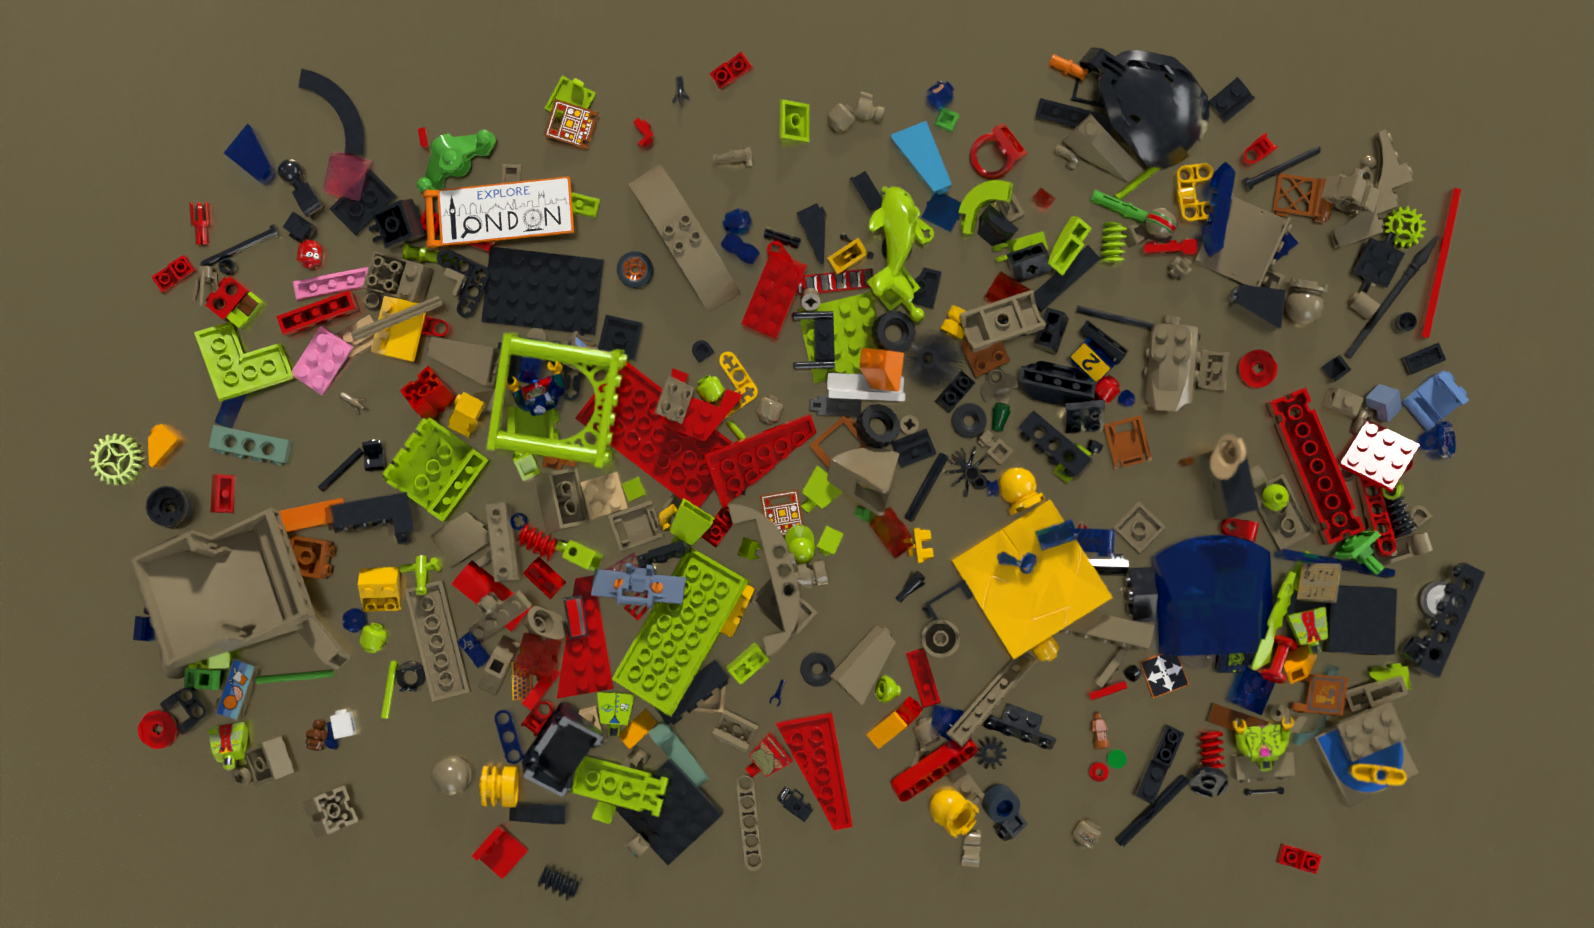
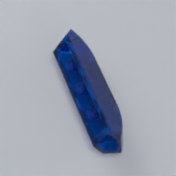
M1224 162L1215 171L1208 188L1215 191V193H1211L1209 204L1212 205V211L1208 212L1206 221L1209 226H1202V241L1209 257H1212L1224 247L1236 173L1227 162Z

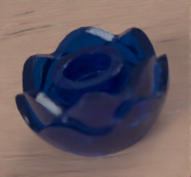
M352 608L342 616L343 627L352 633L359 632L366 625V616L359 609Z

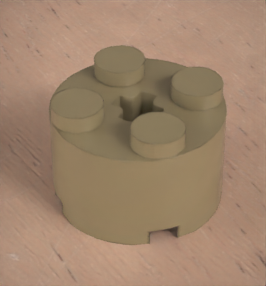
M936 619L924 626L920 640L922 647L928 654L937 658H945L952 655L959 647L960 635L953 623L944 619ZM937 634H939V635L944 634V635H945V636L943 637V639L945 640L943 643H942V642H938V643L936 642V640H937L936 635H937Z

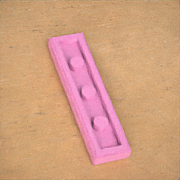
M368 267L293 281L296 300H305L348 290L361 289Z

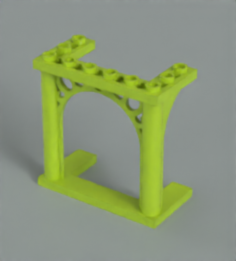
M504 333L486 450L504 449L595 464L594 467L603 468L611 461L613 450L610 449L612 433H609L610 425H614L615 414H612L613 406H617L618 395L615 394L616 387L620 386L621 375H618V371L626 366L627 355H624L625 350L616 349L612 352L519 338V333ZM511 354L567 363L575 366L588 377L595 392L596 404L592 419L580 433L567 439L555 440L504 432L505 428L500 427ZM587 365L590 367L596 365L591 372H588L586 368ZM598 370H605L607 373L606 378L599 382L595 381L594 374ZM607 383L603 388L605 392H599V386ZM598 405L603 406V409L601 411L598 410ZM595 422L599 423L597 429L600 431V433L593 429V424ZM586 432H591L596 436V444L591 445L586 441ZM576 439H581L584 447L580 446V444H575Z

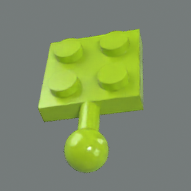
M902 265L900 270L908 280L914 294L920 287ZM875 274L868 281H866L867 284L871 287V289L872 280L877 274ZM892 289L885 290L878 296L889 312L903 303L910 312L909 317L913 322L919 323L924 319L925 314L921 308H916L912 302L910 304L907 303Z

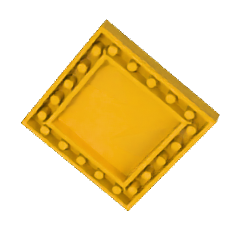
M1051 499L952 560L1013 659L1026 653L1113 598Z

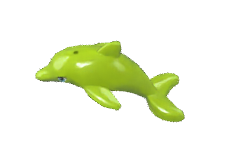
M895 186L890 188L882 187L881 208L876 210L871 216L869 230L873 233L881 227L884 229L887 243V267L873 278L872 290L876 296H880L883 291L892 289L910 304L914 298L913 290L900 269L912 248L915 237L922 245L926 243L924 234L917 222L921 212L915 207L912 197L904 189Z

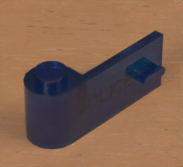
M1069 528L1084 552H1099V556L1110 557L1111 553L1115 552V530Z

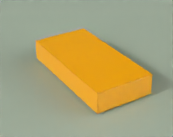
M894 711L866 735L880 749L908 725Z

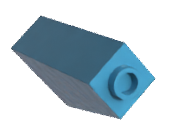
M926 121L890 135L891 142L933 194L938 192V195L949 191L948 188L951 187L952 183Z

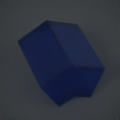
M135 616L133 640L150 641L152 630L151 617Z

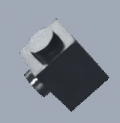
M295 212L291 213L283 225V228L290 232L288 236L297 242L300 239L302 241L310 240L315 233L314 228L316 227Z

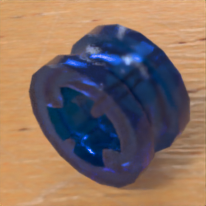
M987 480L988 497H991V495L998 497L997 480H994V482Z
M516 513L511 517L510 522L514 529L522 530L528 523V518L523 513ZM519 516H522V521H524V525H520V527H517V522H515L514 520L516 517L519 518Z

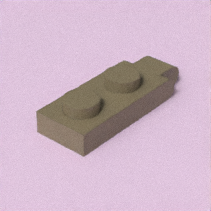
M1127 644L1126 647L1120 646L1093 683L1102 688L1103 685L1107 686L1113 678L1111 675L1114 670L1118 671L1124 664L1122 660L1129 651L1130 644Z

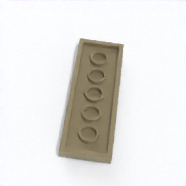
M443 580L426 584L427 593L425 595H417L415 593L417 586L404 590L432 702L470 692Z

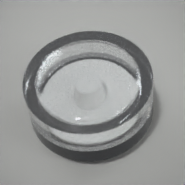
M1432 582L1422 590L1419 599L1420 607L1428 617H1435L1437 612L1436 606L1443 599L1445 594L1444 588L1448 582ZM1454 597L1452 604L1456 607L1457 599ZM1446 615L1444 620L1450 619L1449 616Z

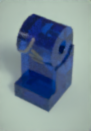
M470 631L457 640L460 647L478 669L489 661L491 657L490 652Z

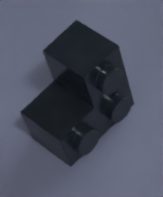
M1152 567L1129 568V575L1125 577L1126 588L1130 589L1128 590V601L1130 604H1127V613L1131 615L1132 621L1154 622L1156 621L1158 594Z

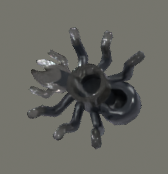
M975 446L972 449L969 463H966V452L963 448H960L964 455L959 451H955L957 457L952 454V459L955 463L948 459L952 465L962 466V469L945 471V474L964 472L951 486H956L961 480L966 478L965 497L968 496L970 482L973 488L977 490L986 488L987 479L980 473L996 472V469L977 468L988 458V455H985L976 464L971 466L976 452Z

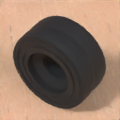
M974 403L962 404L954 411L952 416L953 429L964 438L978 436L983 432L987 424L984 410ZM971 415L974 417L975 422L972 426L965 425V416Z
M822 652L808 654L800 666L803 680L814 687L827 685L832 680L830 675L835 671L832 659ZM821 664L823 672L820 675H815L812 672L813 665Z

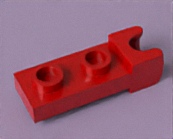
M1183 239L1180 243H1177V240H1167L1165 244H1158V241H1148L1146 245L1141 247L1142 255L1180 253L1181 256H1195L1197 254L1196 239Z

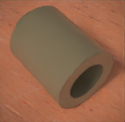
M1362 291L1359 293L1355 292L1349 299L1351 302L1350 307L1368 320L1380 306L1378 302Z

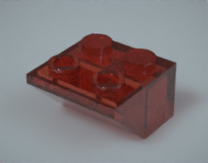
M891 507L885 508V512L881 516L874 515L870 526L895 559L914 546L910 540L912 535Z

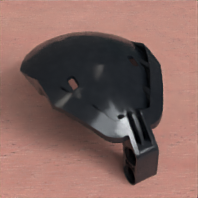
M1091 47L1079 61L1081 67L1090 70L1089 73L1099 74L1097 87L1112 129L1124 139V142L1147 166L1163 168L1178 164L1189 157L1187 151L1194 145L1197 139L1202 141L1209 120L1208 96L1194 75L1175 57L1140 50H1125L1114 56L1103 48ZM1131 114L1139 118L1137 123L1129 117Z

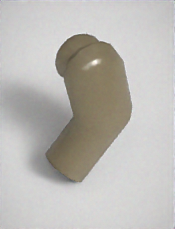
M1061 145L1056 146L1055 154L1066 157L1069 160L1066 164L1067 167L1073 170L1076 169V166L1079 165V159L1073 150Z
M1368 407L1362 408L1354 421L1351 431L1359 434L1366 419H1372L1374 415L1373 410L1368 409Z

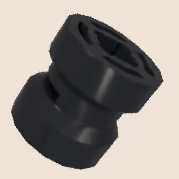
M1404 312L1394 319V327L1402 333L1411 331L1417 325V318L1411 312Z

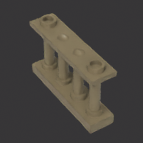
M510 503L486 504L495 582L519 580Z

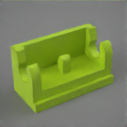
M754 642L728 664L726 668L741 685L770 659Z

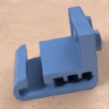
M1444 370L1434 374L1402 401L1426 431L1433 428L1440 419H1444L1458 406L1464 405L1469 401L1466 397L1467 392L1461 386L1458 387L1454 383L1455 379L1451 373Z

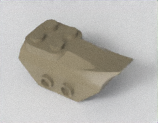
M1152 324L1150 348H1147L1146 360H1149V365L1145 368L1144 377L1147 379L1145 401H1149L1154 410L1177 412L1183 405L1192 404L1196 382H1199L1200 371H1197V364L1201 363L1202 353L1199 352L1198 327L1178 324Z

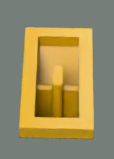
M857 238L829 256L828 260L835 272L839 274L859 263L869 253L861 240Z

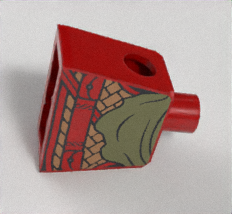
M769 732L749 755L753 763L745 770L752 778L760 771L767 777L792 763L793 759L772 733Z

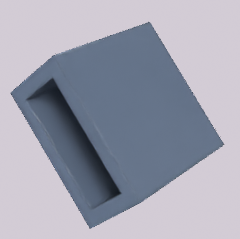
M1378 384L1365 397L1367 407L1377 410L1379 420L1389 423L1402 410L1400 391Z

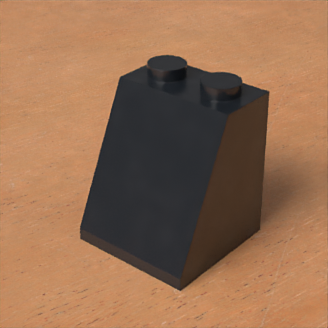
M1239 284L1233 288V291H1230L1229 302H1231V308L1269 331L1275 332L1281 329L1286 290Z

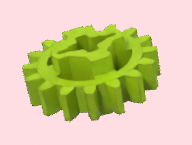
M1409 206L1405 207L1404 210L1402 207H1398L1397 212L1395 210L1390 212L1392 216L1388 215L1385 217L1388 222L1383 224L1384 227H1387V230L1383 233L1389 234V231L1397 234L1393 241V246L1399 243L1400 248H1403L1405 244L1409 248L1412 246V243L1416 245L1419 243L1418 239L1424 237L1421 232L1426 231V228L1422 227V224L1426 223V221L1420 220L1422 214H1415L1417 209L1410 211ZM1403 215L1410 216L1411 218H1404ZM1406 224L1407 228L1405 230H1402L1401 227H1403V225ZM1398 236H1404L1407 240L1400 239Z

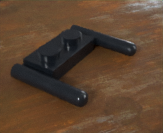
M833 311L793 312L791 314L793 320L814 319L816 361L794 362L793 368H835Z

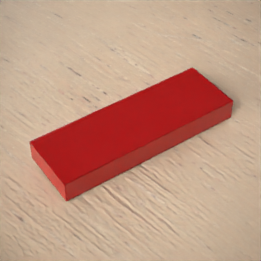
M924 648L907 652L906 656L922 708L941 703Z

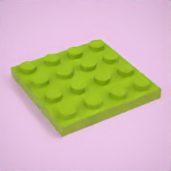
M872 292L821 303L813 311H808L804 308L797 309V312L833 311L835 368L811 369L814 384L827 381L828 373H862L859 368L862 348L878 349L871 336L873 323L878 319ZM814 319L799 320L809 361H816Z

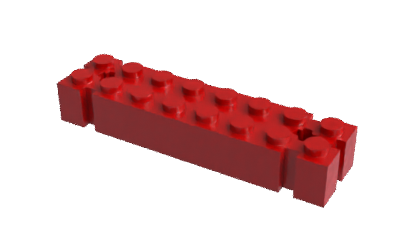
M1305 387L1287 394L1288 400L1283 396L1266 403L1271 416H1277L1279 423L1275 424L1313 518L1316 524H1322L1323 529L1319 532L1324 544L1330 545L1344 539L1342 536L1344 533L1346 536H1352L1364 531L1365 528L1360 516H1354L1352 510L1356 509L1316 410H1310L1308 403L1312 401L1307 388ZM1291 410H1296L1297 414L1291 416L1290 412ZM1336 517L1341 518V521H1338L1339 523H1335L1334 519Z

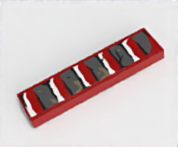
M873 268L843 271L839 274L830 272L804 275L798 288V295L800 296L803 290L807 288H813L818 293L871 288L866 281L873 277Z

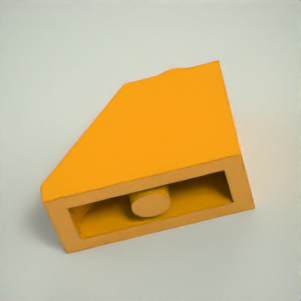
M165 424L155 425L150 431L151 435L148 437L149 465L152 468H157L182 441Z

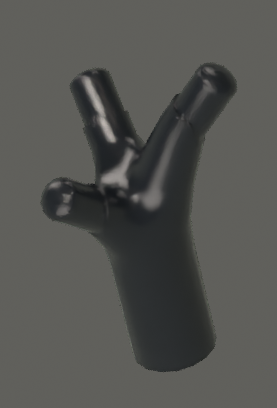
M675 77L676 93L672 102L675 103L679 98V103H682L683 97L686 100H689L690 97L684 90L683 77Z

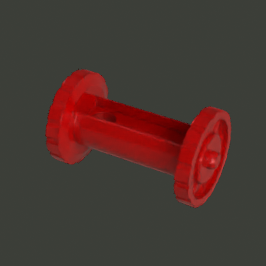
M1278 635L1274 638V644L1278 648L1271 668L1263 669L1261 676L1271 682L1284 684L1287 677L1281 673L1288 651L1297 650L1298 644L1288 637Z

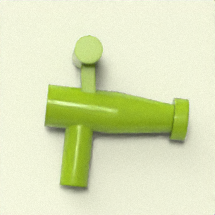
M420 555L415 557L414 564L399 566L400 573L415 571L417 584L415 593L417 595H425L427 593V588L425 587L427 570L434 569L436 572H441L442 567L436 557L430 560L431 563H427V557Z

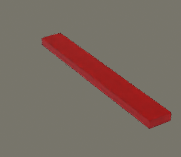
M1453 188L1449 191L1418 339L1425 340L1430 337L1462 191L1459 188Z

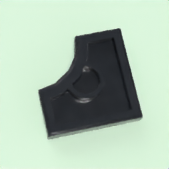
M923 267L921 274L914 279L920 289L913 294L914 298L911 301L913 305L933 309L942 274L941 271Z

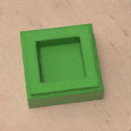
M942 107L934 125L952 133L960 114Z

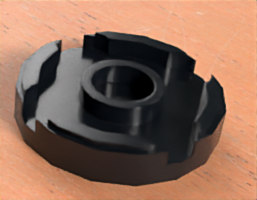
M1201 767L1191 773L1189 784L1194 793L1210 798L1213 795L1220 796L1224 794L1228 789L1229 781L1224 771L1214 767Z

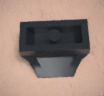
M990 204L979 217L980 223L977 234L991 246L1009 241L1018 231L1014 224Z

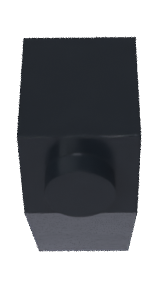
M816 203L796 212V216L821 267L824 265L825 217L827 215L823 206L819 207Z
M517 801L516 807H510L509 821L565 825L567 823L568 803Z

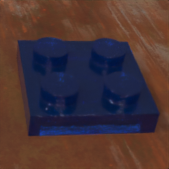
M1246 667L1232 703L1262 716L1275 683L1263 678L1260 672Z

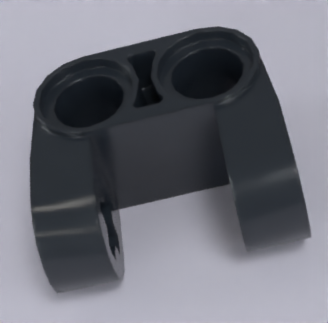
M184 687L160 703L165 712L180 703L190 716L176 727L181 735L188 733L199 725L210 713L208 704L194 687ZM187 690L192 694L190 701H187L184 697V693ZM197 706L203 709L202 716H198L195 713Z

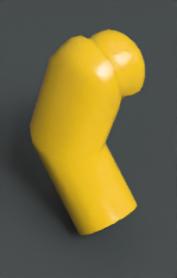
M674 504L668 506L658 516L659 525L664 531L670 530L672 525L670 517L678 511Z

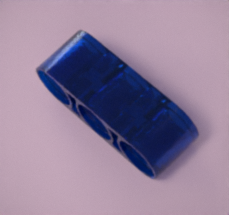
M502 709L495 714V724L507 762L517 764L524 758L523 746L513 713L508 709ZM501 713H506L509 716L507 723L500 721L499 716ZM507 731H510L514 734V740L512 742H509L505 739V733ZM512 750L519 752L520 757L518 760L511 759L510 752Z

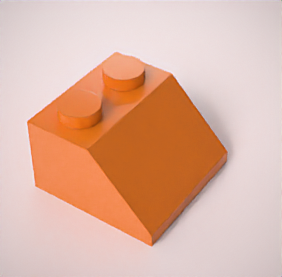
M862 348L859 368L871 389L899 392L904 353Z

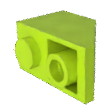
M1401 663L1390 664V668L1384 669L1382 666H1373L1370 671H1365L1366 675L1375 682L1402 676L1406 689L1411 690L1408 666H1402Z

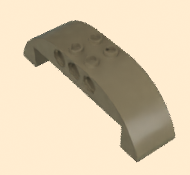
M661 165L628 184L697 293L708 314L741 294L714 246Z
M730 504L728 506L734 525L756 519L785 629L782 632L763 636L767 656H771L788 641L798 621L800 596L797 584L801 582L798 572L794 573L792 565H795L796 562L793 553L789 554L782 534L772 521L752 508ZM781 547L784 549L785 554L782 558H776L773 555L775 548ZM781 566H787L789 568L788 576L781 577L778 574V569ZM788 584L794 587V593L790 596L783 593V587Z

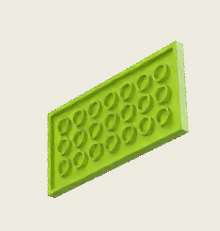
M692 547L690 553L681 557L671 575L686 577L683 604L662 602L654 604L612 677L613 681L670 716L674 713L749 582L747 579Z

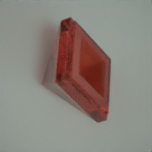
M1040 188L1033 196L1037 207L1049 208L1055 201V198L1043 188Z

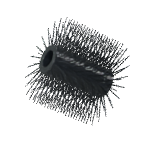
M933 330V338L932 333L931 335L929 334V342L925 336L924 340L920 339L919 343L916 342L914 344L915 348L911 343L912 347L909 348L914 351L907 350L917 354L914 356L918 357L904 356L911 358L904 361H909L910 366L917 370L915 371L916 374H921L918 376V381L922 380V383L924 381L925 387L927 383L928 386L930 383V387L932 385L933 389V385L937 384L938 387L939 383L940 390L941 380L943 382L944 379H950L954 372L957 376V370L954 368L960 369L950 364L963 363L956 361L957 359H967H962L960 354L953 349V345L951 347L947 346L950 344V339H946L945 334L943 336V333L941 335L940 332L938 337V333L936 336L935 332L934 336Z

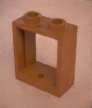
M843 416L809 445L811 450L828 469L831 459L818 444L841 424L844 423L862 444L857 449L868 447L858 436L857 430L854 428L856 423L850 417L846 418Z

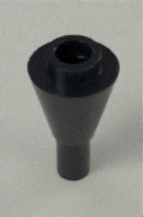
M911 571L903 590L897 595L896 600L902 603L909 594L925 585L926 582L924 580L926 578L919 571Z

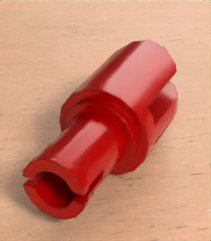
M193 202L189 203L190 225L195 228V245L201 244V237L202 244H208L206 227L210 225L209 202H204L205 221L202 218L201 202H197V221L194 218Z

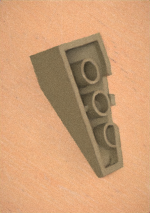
M1091 114L1062 140L1079 157L1128 183L1143 170Z

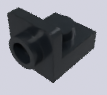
M1018 812L1011 821L1004 820L1002 823L995 824L993 828L1000 839L1008 841L1014 839L1028 824Z

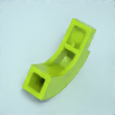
M1000 180L987 181L974 187L966 195L959 209V213L966 215L961 222V229H963L964 234L974 235L978 212L983 205L996 200L1011 201L1013 183Z

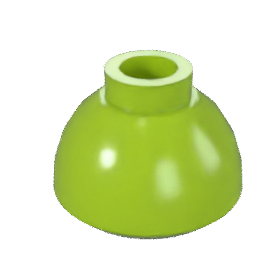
M1272 484L1264 489L1262 501L1269 510L1279 511L1288 504L1289 494L1285 487L1279 484Z
M882 676L878 680L875 694L880 703L890 702L900 695L901 688L892 678Z

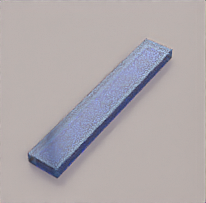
M1288 549L1278 550L1277 557L1280 559L1302 563L1340 564L1342 566L1341 570L1387 579L1395 576V569L1384 568L1379 574L1375 575L1363 563L1360 565L1357 562Z

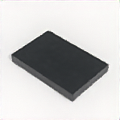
M369 169L329 209L357 237L374 220L372 212L390 205L397 196Z

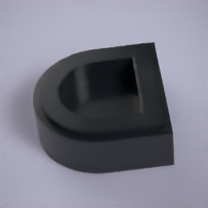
M699 340L692 346V353L699 363L715 353L709 343L704 340Z

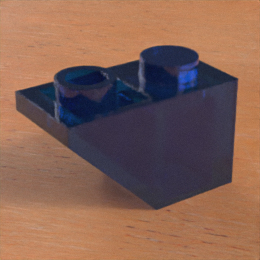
M524 337L525 339L543 341V340H540V339H534V338ZM521 356L518 381L526 383L537 382L540 375L541 359Z

